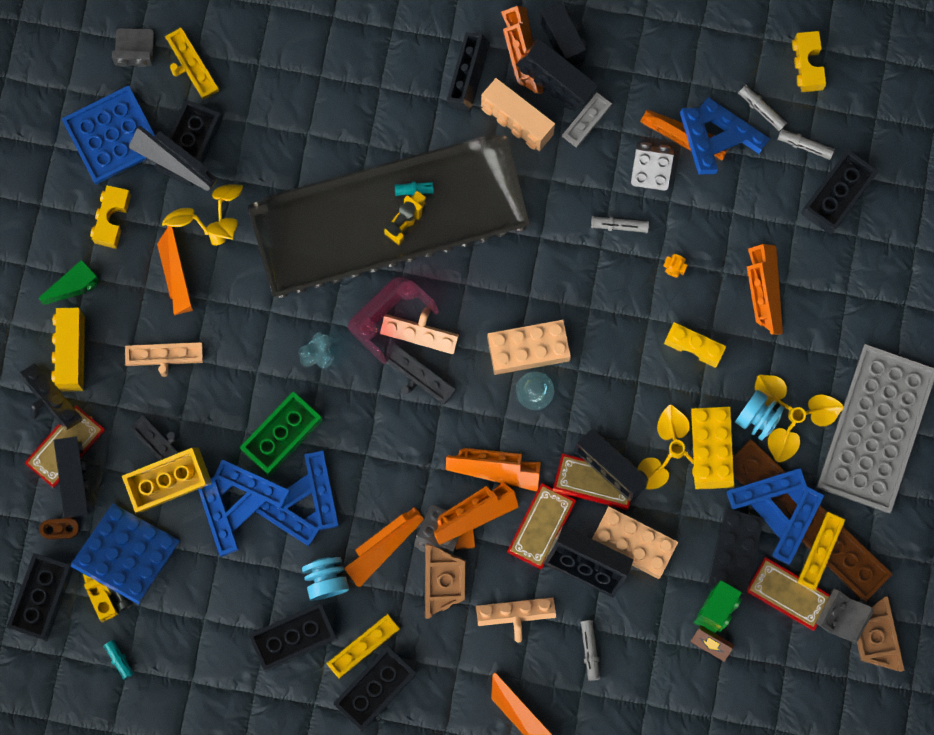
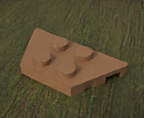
M425 543V618L428 619L433 614L450 608L452 604L465 600V561L429 543Z
M884 597L872 607L874 610L857 642L860 659L863 662L902 672L905 670L888 597Z

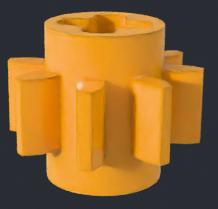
M673 254L672 257L667 256L663 267H666L665 272L673 277H678L679 274L684 275L688 266L684 264L686 259L677 254Z

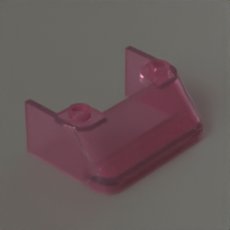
M403 277L393 278L348 322L351 334L384 365L387 361L382 351L370 340L377 332L375 324L402 298L411 300L417 296L436 315L439 313L435 301L417 284Z

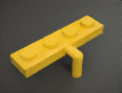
M179 28L166 35L167 42L181 63L179 67L175 63L170 65L172 75L179 76L186 72L203 100L218 92L217 85L183 29Z

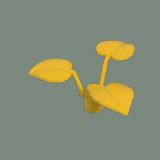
M228 184L220 186L213 191V198L219 199V222L211 223L205 227L198 216L194 215V209L180 208L168 214L163 220L162 226L181 227L195 219L204 230L205 235L209 234L212 245H221L226 239L233 240L234 233L238 227V221L234 218L222 219L223 200L231 201L237 198L243 190V185Z
M760 374L755 382V392L758 389L768 396L765 403L766 406H769L775 400L789 410L788 418L792 423L787 431L783 428H777L768 437V448L776 462L788 460L799 449V435L790 432L796 423L803 422L806 415L811 414V421L815 425L821 427L828 426L836 420L844 407L833 397L816 395L808 401L809 411H805L800 407L792 408L780 400L787 393V386L781 378Z
M669 405L662 412L657 425L658 434L663 440L673 438L669 446L670 454H668L662 465L656 458H646L637 468L643 471L649 479L645 489H657L666 484L669 479V472L664 467L672 457L678 459L684 455L694 464V459L685 451L684 443L676 439L687 435L690 427L689 421L673 405Z

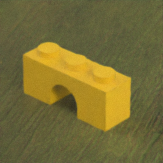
M819 31L797 33L795 39L792 40V49L796 51L797 56L794 58L795 68H798L799 71L797 85L801 87V92L824 90L826 86L824 67H814L808 61L809 56L819 55L821 51Z
M107 185L106 190L102 191L100 197L102 202L101 208L97 209L95 216L97 223L96 226L92 227L90 234L95 244L117 249L121 229L119 226L110 224L109 218L115 212L127 213L131 198L129 190Z
M675 322L664 342L665 345L680 352L685 350L699 357L700 361L715 368L726 346Z

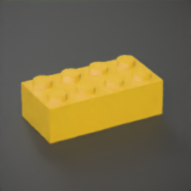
M56 308V314H53L52 318L53 325H56V333L52 334V343L55 344V352H52V363H55V371H52V382H55V386L60 391H84L85 316L80 308Z
M730 407L691 409L695 489L734 488Z
M190 448L122 476L135 513L146 511L212 484L199 448Z

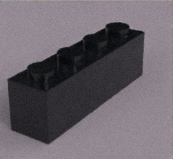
M465 32L446 100L454 110L469 112L472 110L490 45L483 34Z
M591 429L576 443L574 452L629 502L635 499L647 487L649 479L646 474L635 468L631 460L624 458L614 445H610L605 441L601 433Z

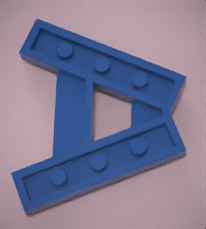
M709 97L700 108H682L680 111L698 175L717 173L718 167L714 157L717 153L743 143L760 154L770 140L769 137ZM712 122L724 130V132L709 138L704 124Z
M323 451L304 454L308 474L287 488L291 493L283 509L266 501L255 511L308 547L319 531L339 527ZM312 494L316 512L302 519L288 510Z
M222 460L214 477L210 478L212 484L198 489L219 556L223 557L239 550L234 531L267 501L283 509L291 491ZM232 486L247 492L228 511L226 510L222 495Z
M801 468L726 492L732 510L751 505L764 518V521L780 538L772 557L790 565L824 495L807 487ZM788 494L794 500L797 506L790 520L771 498Z

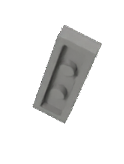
M596 93L562 134V137L577 148L608 111L612 103Z

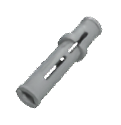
M747 85L739 91L738 94L750 104V107L756 109L778 131L784 128L787 122L768 106L760 95L758 96Z
M781 129L777 139L793 145V148L804 149L828 160L831 159L834 153L833 148L802 137V134H794L784 129Z
M592 216L591 228L608 229V231L613 229L648 233L649 221L616 219L613 216H609V218Z
M593 620L582 621L580 623L585 650L584 663L587 666L588 681L600 680L598 666L600 659L597 657Z

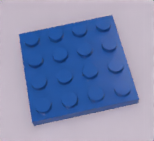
M129 85L62 118L95 185L148 159L129 148V144L139 126H142L155 137Z
M112 503L71 563V567L139 605L179 545L180 540Z

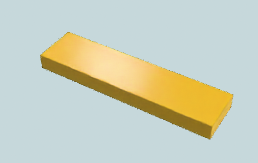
M830 512L826 513L797 581L798 584L813 591L816 590L846 519Z
M388 614L385 615L327 662V665L340 679L398 632L400 628Z

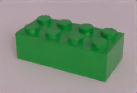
M293 391L240 446V449L270 477L320 425L322 417Z
M720 581L710 592L693 623L698 626L701 625L713 633L721 632L729 624L732 618L730 614L741 603L740 595L742 592Z

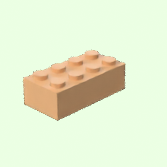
M497 78L483 92L481 97L482 110L490 116L492 114L496 117L497 122L503 127L507 126L510 128L514 136L517 138L521 137L527 141L526 144L531 149L535 150L536 148L540 152L554 135L555 123Z
M563 320L488 333L487 339L494 375L570 361L571 356Z
M609 506L592 538L634 559L632 566L657 579H660L678 544L672 538Z

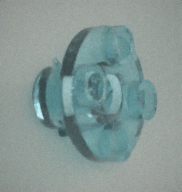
M320 332L315 334L307 346L305 345L300 348L298 352L300 363L304 367L317 364L321 369L328 368L334 361V355L328 351L331 346V339Z
M529 372L523 375L516 386L517 400L527 409H544L550 404L554 396V385L551 379L541 372Z

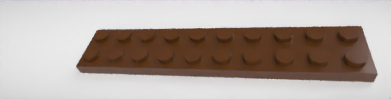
M751 439L733 457L734 478L742 486L786 473ZM788 494L771 498L790 520L797 506L794 500ZM819 505L801 541L809 550L813 546L827 513L821 505ZM842 527L826 566L860 599L867 602L891 577L892 573Z

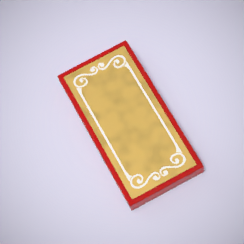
M77 405L74 406V409L82 417V421L67 431L58 424L25 462L30 469L53 488L59 484L54 440L77 436L78 441L82 440L83 453L80 454L81 459L106 431Z
M562 454L553 491L625 510L629 509L630 502L581 458Z
M541 483L507 553L542 570L548 550L565 524L576 500L562 493L555 492L552 488Z
M765 557L750 582L747 593L814 631L818 625L816 622L830 595L819 588L813 591L798 584L799 577Z

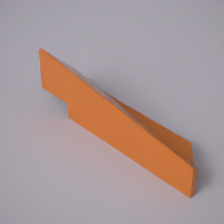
M516 6L502 11V16L507 25V28H504L503 31L517 83L529 88L534 93L541 94L543 93V87L538 86L533 78L520 72L519 67L516 66V63L527 48L533 44L526 7Z
M651 110L645 112L640 120L641 123L691 151L682 122ZM707 133L709 138L715 136L710 133ZM730 148L714 156L723 160Z
M167 226L157 246L169 295L173 299L174 315L193 311L174 229L171 226Z
M768 244L749 248L748 251L753 265L747 266L756 323L767 328L771 334H783L777 248L775 245Z
M463 448L459 450V454L456 456H446V470L537 491L541 462H521L522 454Z
M504 482L492 491L488 487H484L439 515L437 520L438 528L434 531L437 543L441 545L517 509L518 503L514 490Z
M415 507L409 512L400 515L355 550L359 558L344 569L357 587H361L423 522L424 518Z
M494 673L492 676L491 699L523 735H552L504 681Z

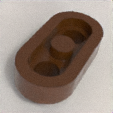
M70 518L45 520L39 528L40 534L47 540L72 539L78 535L80 530L78 523ZM68 526H73L72 532H67ZM53 527L54 531L50 534L47 533V529Z

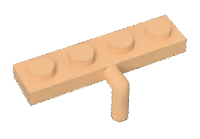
M428 307L423 309L418 323L385 314L380 334L450 354H454L459 334L427 326V318L431 312Z
M202 343L125 346L126 366L160 365L158 370L163 377L168 375V364L203 363Z
M554 598L476 606L478 626L513 622L516 642L523 640L521 621L556 618Z

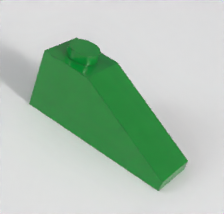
M81 260L38 299L43 305L85 294L87 291L90 292L95 289L99 280Z

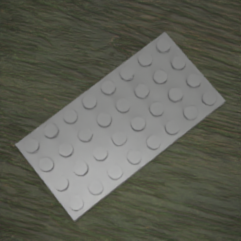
M864 344L816 488L886 513H891L932 389L934 368Z

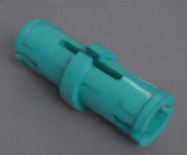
M412 181L409 184H395V196H413L416 191L421 194H433V182L416 183V181Z
M115 640L106 643L103 647L112 659V665L116 666L123 680L132 676L134 671H132L127 663L126 655L122 654Z

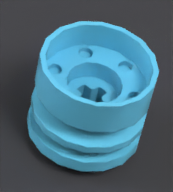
M757 389L735 423L744 429L748 428L752 423L755 426L751 434L754 435L758 429L762 430L758 437L762 441L771 434L778 424L785 407L780 405L775 412L772 408L777 402L774 400L769 406H766L765 403L768 396Z
M341 557L318 559L302 567L303 573H311L304 577L305 581L315 582L307 587L310 601L330 598L349 591L346 577H337V574L344 571V567H335L342 563Z

